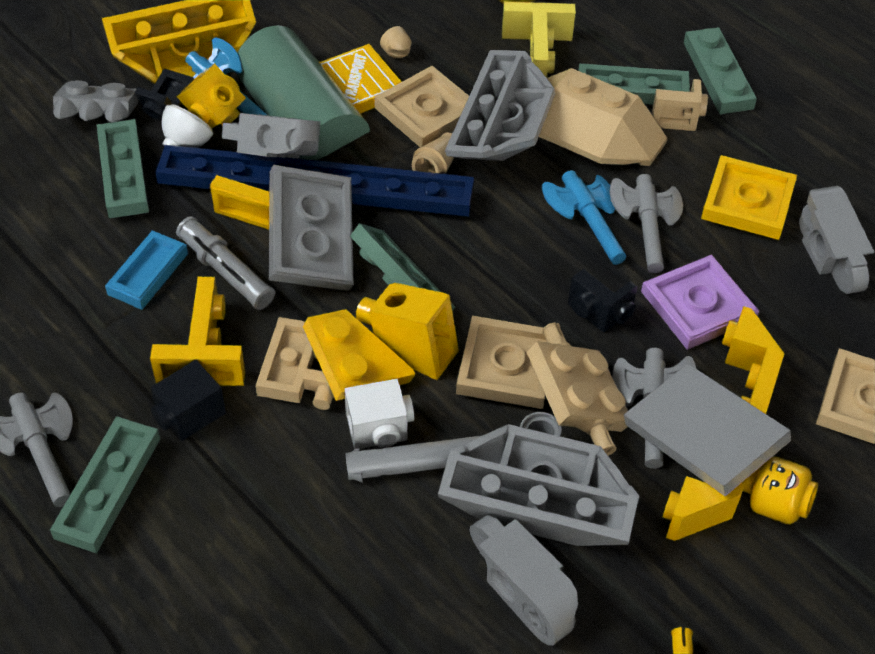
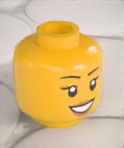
M773 456L746 479L743 491L751 494L750 506L753 512L784 524H792L799 517L805 519L808 517L816 497L818 483L812 481L811 471L808 467Z

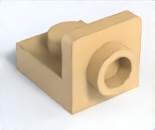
M693 79L691 92L656 89L651 115L660 128L696 131L699 116L705 117L708 104V95L702 94L701 80Z

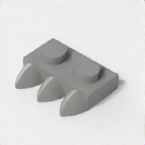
M69 81L53 96V114L56 118L63 119L79 113L80 118L84 121L92 120L105 114V118L109 122H117L127 118L137 106L138 99L134 95L136 89L125 88V85L121 83H108L100 87L88 86V83L85 81Z

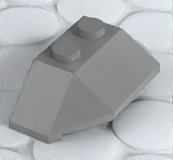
M489 51L445 149L446 156L463 159L503 161L536 145L553 102L555 89L541 70L532 62L531 57L526 51Z
M510 424L480 436L464 446L460 445L451 449L438 492L439 498L479 520L489 515L493 518L496 517L505 527L516 519L532 535L576 546L628 545L639 499L637 492L632 486H629L619 469L601 446Z

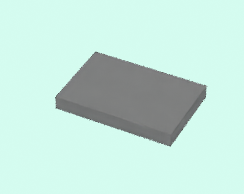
M273 165L270 170L269 280L349 291L354 285L353 239L350 237L352 234L351 177Z
M689 364L685 365L624 414L626 426L724 496H727L791 441V432L788 428Z

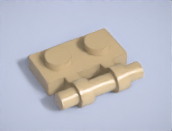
M279 317L256 383L257 396L300 403L304 389L312 390L315 392L313 405L321 410L329 409L334 395L323 371L311 369L316 355L303 329L305 321Z

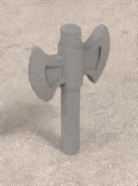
M641 174L636 178L637 186L635 189L627 186L622 180L615 178L610 185L611 202L617 212L625 219H629L633 212L638 213L642 223L647 270L650 273H659L664 269L657 217L661 216L668 225H674L679 220L683 211L682 197L674 186L662 193L655 192L652 178L648 174Z
M650 348L646 351L644 368H636L630 365L624 358H619L614 365L612 378L618 390L625 398V405L631 406L637 396L643 395V398H645L685 365L689 364L696 368L692 357L686 356L674 367L666 368V363L663 361V350ZM645 439V466L653 469L662 467L663 451Z
M16 393L9 399L12 416H0V452L7 456H14L16 445L24 441L31 451L54 506L63 507L71 494L47 443L46 434H53L62 441L69 438L73 426L71 408L58 393H52L48 402L39 409L34 408V405L29 402L25 393Z

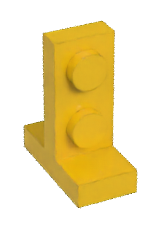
M197 277L188 345L152 344L150 361L156 383L192 361L197 360L219 385L244 386L245 365L242 346L221 345L220 328H216L217 320L224 319L225 298L224 294H217L215 277Z

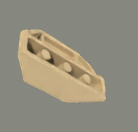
M572 68L547 78L555 89V96L540 132V138L600 164L627 165L639 163L640 166H650L667 142L666 135L638 95Z

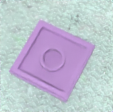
M712 254L645 281L642 285L641 292L687 350L725 334L729 320L739 321L743 306L752 308L757 316L759 314L756 306Z

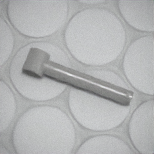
M546 412L529 414L522 420L520 425L523 428L561 437V426L558 425L555 416ZM480 436L359 451L358 447L352 452L345 453L348 479L363 483V478L445 468L451 449L460 445L464 446Z

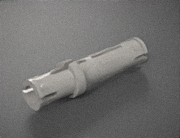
M193 216L185 218L178 225L176 235L197 253V259L204 266L214 268L255 309H264L272 302L275 290L268 286L227 248V242L220 235L210 233Z

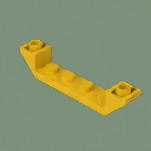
M743 306L739 321L729 320L722 341V345L730 347L725 364L750 371L745 388L753 390L751 398L742 396V399L766 414L784 352L753 309ZM686 476L681 492H670L663 513V518L671 520L666 538L676 541L732 519L746 479L727 496H724L707 483Z

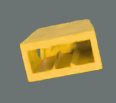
M392 283L388 285L377 300L364 297L358 304L356 319L372 326L373 334L410 367L432 379L438 380L459 352L449 294Z

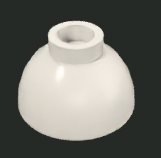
M174 104L165 107L162 115V130L165 139L162 145L199 148L213 136L212 128L196 115Z

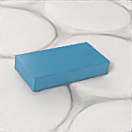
M152 230L105 285L107 295L143 310L188 255L187 244Z

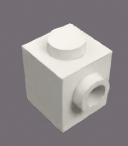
M398 379L344 388L346 416L354 450L358 447L359 449L374 446L389 447L397 442L407 440V422L414 421V410L410 395L402 396Z

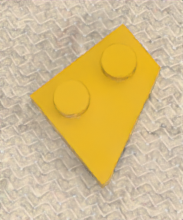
M346 309L307 317L303 329L336 401L345 399L344 388L398 379L399 385L410 383L415 376L412 367Z

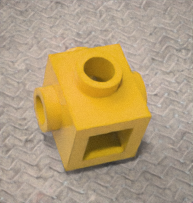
M216 64L201 72L176 96L189 112L202 119L211 128L219 124L223 126V123L233 122L240 114L237 107L246 99L240 92L237 82L232 77L225 75Z

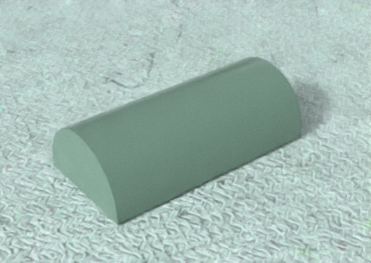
M280 25L263 28L251 35L240 47L238 55L242 63V72L237 74V77L267 115L321 121L318 152L313 156L300 155L298 159L317 161L370 132L366 120L292 29Z

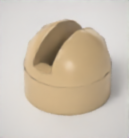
M395 26L388 29L382 35L380 45L387 55L394 59H402L409 54L412 41L402 27Z

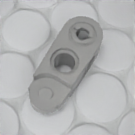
M240 113L239 123H223L222 139L238 141V153L282 158H300V155L313 156L318 152L321 121Z
M839 186L810 190L807 199L808 205L802 210L799 227L803 235L802 242L819 275L831 273L840 291L846 294L865 291L869 284L868 263L864 255L873 254L874 250L845 191Z
M486 515L471 525L469 529L470 535L480 554L486 560L487 582L543 643L553 646L568 635L575 626L578 598L577 590L572 581L562 572L563 565L516 519L504 527L496 517L493 518Z

